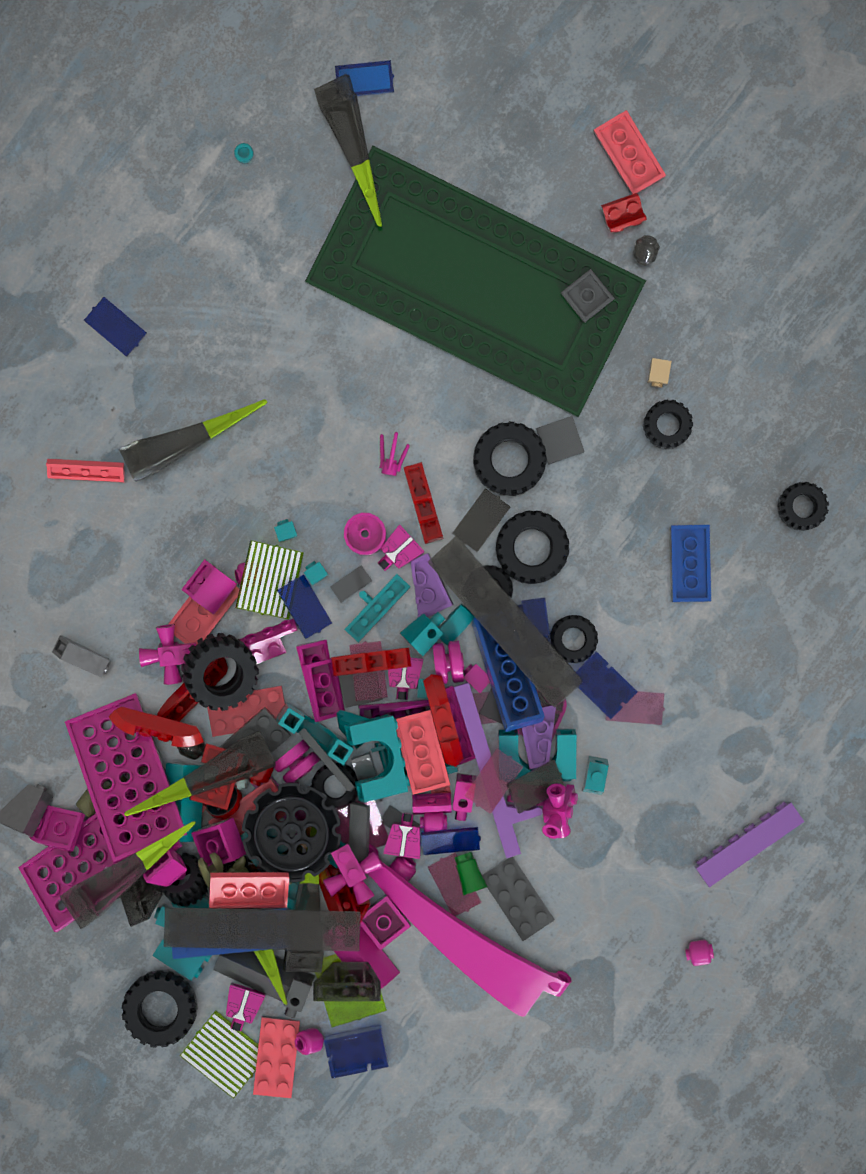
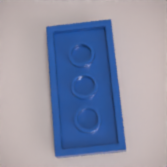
M671 525L672 602L711 601L710 525Z

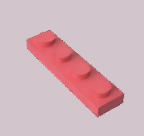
M47 459L46 462L48 478L124 482L125 480L124 463L63 459Z

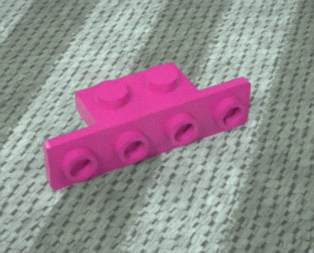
M294 619L284 620L273 627H266L260 632L248 634L240 640L249 648L257 664L286 653L280 637L293 633L298 629Z

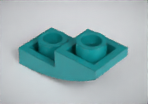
M461 603L448 615V619L438 627L443 633L439 639L448 646L450 641H454L466 629L473 618H475V615Z

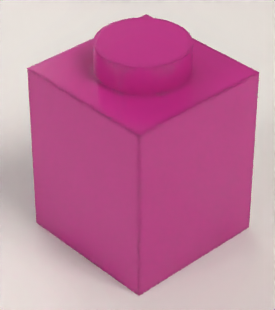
M470 664L463 671L465 674L464 679L479 693L490 683L487 673L477 664L474 666Z

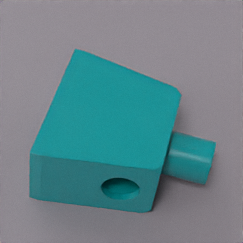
M439 612L430 619L425 614H422L402 630L400 634L417 652L424 656L443 635L438 627L446 619Z
M594 756L588 757L582 792L598 795L604 793L609 767L608 759Z

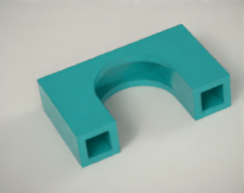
M288 702L285 703L276 717L277 723L293 734L299 733L303 728L307 729L327 755L342 765L346 763L354 750L352 745L347 744L345 738L321 723L315 722V719Z
M383 715L344 725L347 744L354 746L370 741H379L385 747L388 755L387 765L382 773L378 776L355 782L359 801L365 803L408 792L409 780L404 773L405 760L400 752L402 744L400 738L397 737L396 730L398 729L396 719L392 715Z
M556 729V752L554 757L549 761L548 766L529 769V764L524 762L518 753V730L509 732L499 730V780L504 782H513L514 780L532 782L534 779H541L544 782H550L553 779H560L561 781L568 782L576 779V729Z
M205 894L202 896L203 899L201 901L197 900L196 904L190 903V906H184V908L198 917L233 913L227 908L209 909V897ZM164 937L152 956L191 981L193 977L198 978L203 970L200 966L204 960L208 962L212 955L173 959L171 941Z

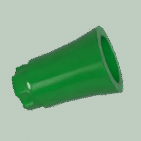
M472 852L454 858L457 864L455 866L459 874L463 896L488 887Z

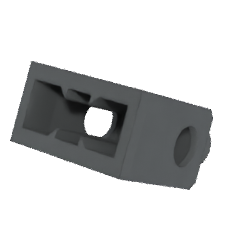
M297 969L286 997L287 1005L284 1004L287 1007L284 1013L286 1016L295 1018L297 1011L302 1012L315 975Z

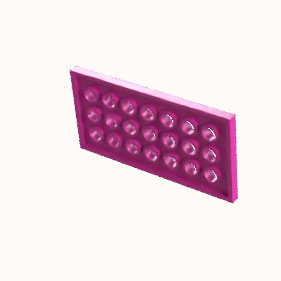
M136 693L65 721L113 863L135 856L136 852L184 827L176 801L161 805L157 810H145L137 818L133 814L129 816L124 815L127 810L170 786L152 736L144 737L139 732H136L133 740H127V733L116 727L113 722L110 729L103 730L102 728L104 722L111 721L108 716L121 706L144 712ZM88 728L94 729V734L91 737H85V731ZM112 738L118 739V744L115 747H109L108 745ZM93 746H100L99 753L95 755L91 754V748ZM136 748L142 749L141 756L133 757V751ZM119 755L124 756L123 763L116 765L115 758ZM99 763L106 764V769L102 772L97 771ZM144 765L148 766V772L145 775H140L139 768ZM124 773L130 774V779L127 782H121V776ZM106 780H111V788L103 789V783ZM148 783H153L154 790L149 793L145 792V786ZM131 790H135L136 797L132 800H128L127 793ZM114 797L118 798V804L115 807H110L109 800ZM119 815H123L124 822L120 825H116L115 818ZM161 818L167 820V824L163 828L157 826V822ZM144 825L148 826V833L140 835L139 829ZM124 833H130V840L123 843L121 836Z
M146 785L145 792L149 793L151 791L149 787ZM131 790L127 793L128 800H132L136 797L135 790ZM118 798L110 803L109 806L115 807L118 804ZM160 806L151 809L157 810L160 808ZM142 812L135 813L133 816L136 818L140 817ZM96 814L82 823L75 845L79 848L77 856L73 857L71 851L48 846L18 867L54 932H59L142 874L139 867L143 864V861L137 855L128 858L129 863L126 867L121 866V861L113 863ZM119 816L115 818L116 825H120L118 822ZM161 818L157 822L159 828H163L167 824L165 818ZM142 826L139 829V834L146 835L149 828L144 829ZM124 833L121 836L123 843L129 841L127 838L128 833ZM93 835L95 838L94 844L88 846L87 839ZM178 840L171 848L176 851L183 845ZM102 851L104 854V858L102 861L98 862L96 860V855L98 852ZM59 857H62L64 861L63 865L58 868L56 866V860ZM86 862L88 870L82 873L80 867ZM111 867L113 875L107 878L105 871ZM43 868L48 870V875L45 878H42L40 875ZM71 873L73 876L72 881L67 884L65 876ZM96 878L97 886L91 889L90 881ZM52 884L57 886V891L54 894L49 892ZM77 889H80L82 895L78 900H76L74 898V892ZM61 900L66 902L64 910H59L58 908Z

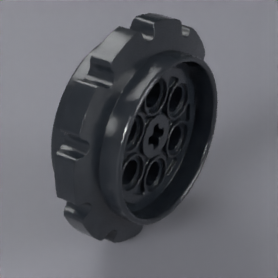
M281 783L278 785L279 789L276 792L268 788L260 793L253 801L256 808L254 810H247L243 820L242 831L247 832L248 837L243 839V846L250 860L257 859L259 861L257 869L260 872H289V882H300L305 880L306 873H311L315 877L330 865L327 857L333 851L339 849L341 833H337L335 828L340 826L341 822L335 806H327L325 804L327 796L318 789L308 786L306 790H302L300 783ZM283 811L286 813L287 818L279 821L276 818V813ZM296 811H305L306 817L303 820L297 819L295 816ZM291 827L294 831H297L294 837H290V834L286 833ZM307 827H315L317 833L314 836L307 835ZM271 828L276 829L278 832L277 837H268L267 830ZM299 844H306L308 850L305 853H300L297 850V846ZM286 845L288 852L280 854L277 850L278 846Z

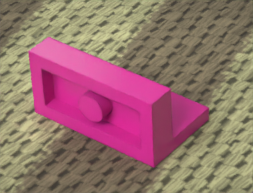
M451 793L412 795L414 815L442 811L444 813H452Z

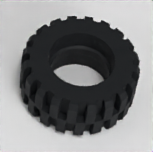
M511 421L508 423H498L483 433L475 446L473 456L475 473L481 483L490 491L503 496H516L533 488L541 479L547 463L546 449L540 436L532 428L526 427L525 424ZM505 441L519 443L524 447L528 455V463L525 470L514 477H506L499 474L492 464L494 449Z
M529 510L514 515L505 522L497 536L496 554L501 568L512 579L521 583L537 584L552 579L564 567L569 556V539L565 528L552 515L542 511ZM536 529L548 537L550 553L543 563L527 565L517 558L514 544L518 535L523 531Z
M218 633L217 637L209 634L205 640L202 638L198 639L196 646H190V653L185 654L183 658L185 664L181 665V671L183 672L181 676L186 689L192 698L205 708L209 706L211 710L217 711L218 707H220L222 711L228 710L229 706H232V708L238 707L237 703L240 701L244 703L247 700L246 696L248 694L252 695L254 692L252 686L257 685L258 678L256 675L259 674V668L256 666L257 661L240 639H236L235 636L230 634L227 637L224 633ZM222 657L232 658L236 662V671L231 680L221 686H209L204 682L205 669L212 661Z
M163 971L149 972L143 977L138 978L131 985L124 996L121 1009H123L122 1020H125L126 1023L125 1028L127 1031L130 1030L131 1036L134 1039H139L143 1045L150 1044V1047L153 1048L157 1046L163 1048L168 1047L169 1044L174 1045L187 1035L196 1019L197 1003L195 1001V992L192 993V987L189 983L186 984L183 981L184 978L180 975L177 977L170 971L168 973ZM155 991L169 994L177 1004L178 1011L175 1020L164 1027L152 1025L145 1019L142 1013V1003L145 997Z

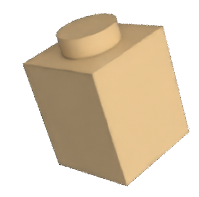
M652 358L647 383H652L651 386L656 388H663V385L666 386L669 380L672 361Z

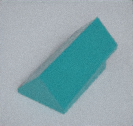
M166 763L165 773L170 785L184 777L187 787L192 793L195 781L204 783L205 765ZM186 797L176 801L183 824L185 826L191 822L196 823L187 831V835L182 836L179 840L180 842H194L191 833L202 827L203 803L192 801L190 797Z

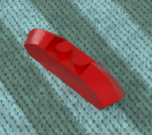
M225 657L215 659L205 669L203 680L207 685L215 686L227 674L228 665ZM183 683L165 701L156 716L180 722L198 702L192 698Z
M431 674L423 682L442 754L446 764L457 767L464 757L445 685L441 675Z
M122 706L115 709L108 716L116 727L133 736L136 732H139L144 737L154 736L163 742L172 741L171 746L191 747L204 742L197 726Z

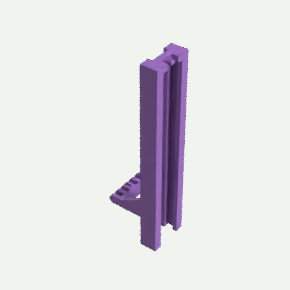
M466 682L454 686L505 856L510 858L519 855L521 851L512 824L540 816L543 810L539 805L524 808L506 804L470 685Z

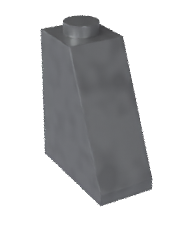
M61 635L52 650V653L59 659L99 677H102L109 668V659Z
M370 752L351 759L358 781L378 776ZM381 798L369 802H371V804L373 805L383 800Z
M28 784L0 811V824L33 837L52 795L47 793V788L39 784L36 787Z

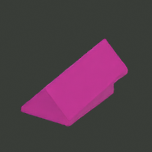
M327 640L298 644L296 648L315 722L337 717V712L340 710L345 711L339 676H333L332 660L329 656Z
M338 923L322 936L369 996L385 987L400 973L386 953L376 946L359 923L346 926Z

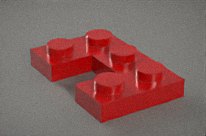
M206 743L201 763L218 767L219 770L214 786L195 781L190 800L228 810L244 754Z

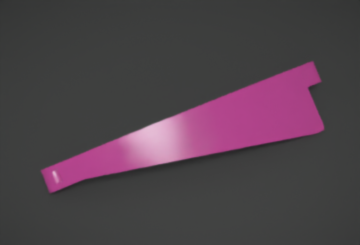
M369 844V855L374 851L383 869L370 872L368 875L408 920L442 954L477 985L512 1012L524 1017L543 991L560 997L570 985L572 980L567 973L563 971L551 973L544 970L540 966L484 936L443 909L393 869L385 865L379 858L378 850Z

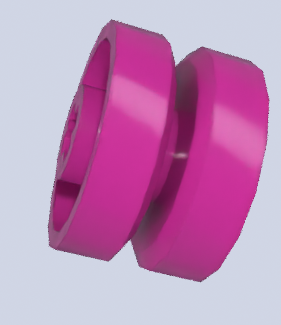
M359 513L347 521L344 528V539L347 546L353 552L359 555H371L377 553L384 545L386 529L383 522L377 516L371 513ZM364 530H367V532H369V535L366 538L362 537L361 533H363Z
M459 640L448 643L449 654H445L442 642L435 643L433 645L436 675H441L444 684H447V672L451 671L454 683L464 682L463 653L460 651Z
M304 739L272 764L277 772H282L287 767L290 768L283 775V780L286 783L294 782L297 779L300 780L321 760L315 752H311L306 757L303 756L310 749V746Z

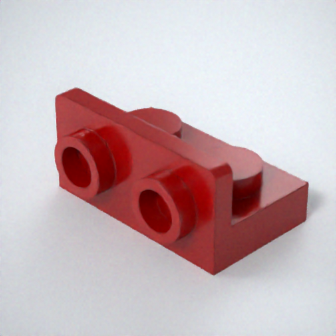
M638 193L601 205L605 222L610 232H620L625 227L641 224L642 221L647 220Z

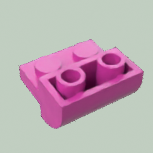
M204 559L181 590L206 610L215 614L237 583Z

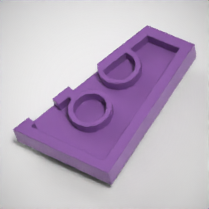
M427 553L412 560L411 568L418 617L422 614L429 617L454 605L430 554Z
M556 705L542 707L545 716L543 722L521 728L529 769L549 765Z

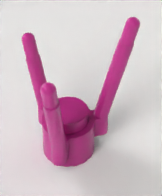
M398 432L394 433L390 458L386 459V461L384 435H380L379 468H382L381 473L396 476L397 472L401 470V465L410 447L409 444L406 445L397 464V461L394 460Z

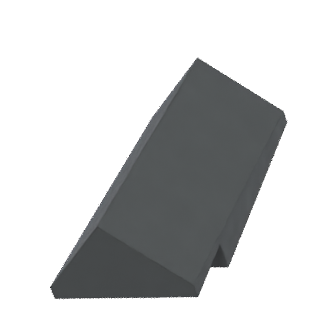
M254 951L219 955L213 969L214 971L282 1001ZM275 955L286 995L299 966Z

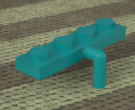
M396 574L374 598L367 592L361 591L359 596L368 605L344 630L359 643L411 586Z

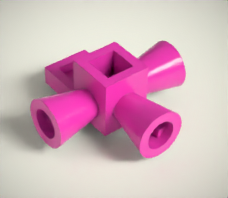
M174 624L157 626L156 630L161 641L157 648L158 650L139 648L140 665L144 667L159 662L160 667L165 666L163 684L181 683L182 678L177 665L185 664L183 660L185 654H189L190 646H196L197 643L179 644V641L174 642Z
M552 784L546 790L548 796L542 809L544 823H546L542 828V832L545 836L552 839L565 838L571 832L568 820L573 816V805L577 804L578 794L575 793L574 785L567 784L565 788L562 784Z
M348 844L333 851L331 855L339 868L340 874L322 880L330 896L332 897L345 885L349 888L353 887L358 905L375 896L363 881L366 879L365 874L383 869L374 851L360 863H358Z

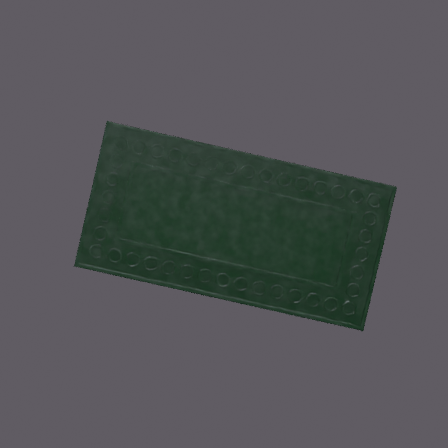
M372 145L365 161H370L382 227L377 225L357 179H355L305 283L579 417L646 280ZM591 269L615 299L584 323L560 293Z

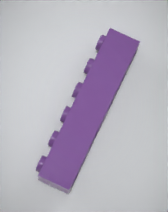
M781 802L775 807L776 811L771 814L769 812L765 813L759 818L760 822L755 825L751 823L744 828V833L739 836L735 834L728 839L729 843L724 847L719 845L712 850L713 854L708 858L703 856L696 862L698 865L695 866V869L709 888L804 822L791 802Z

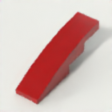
M422 462L403 467L425 544L444 539Z
M409 648L331 657L333 676L412 667Z

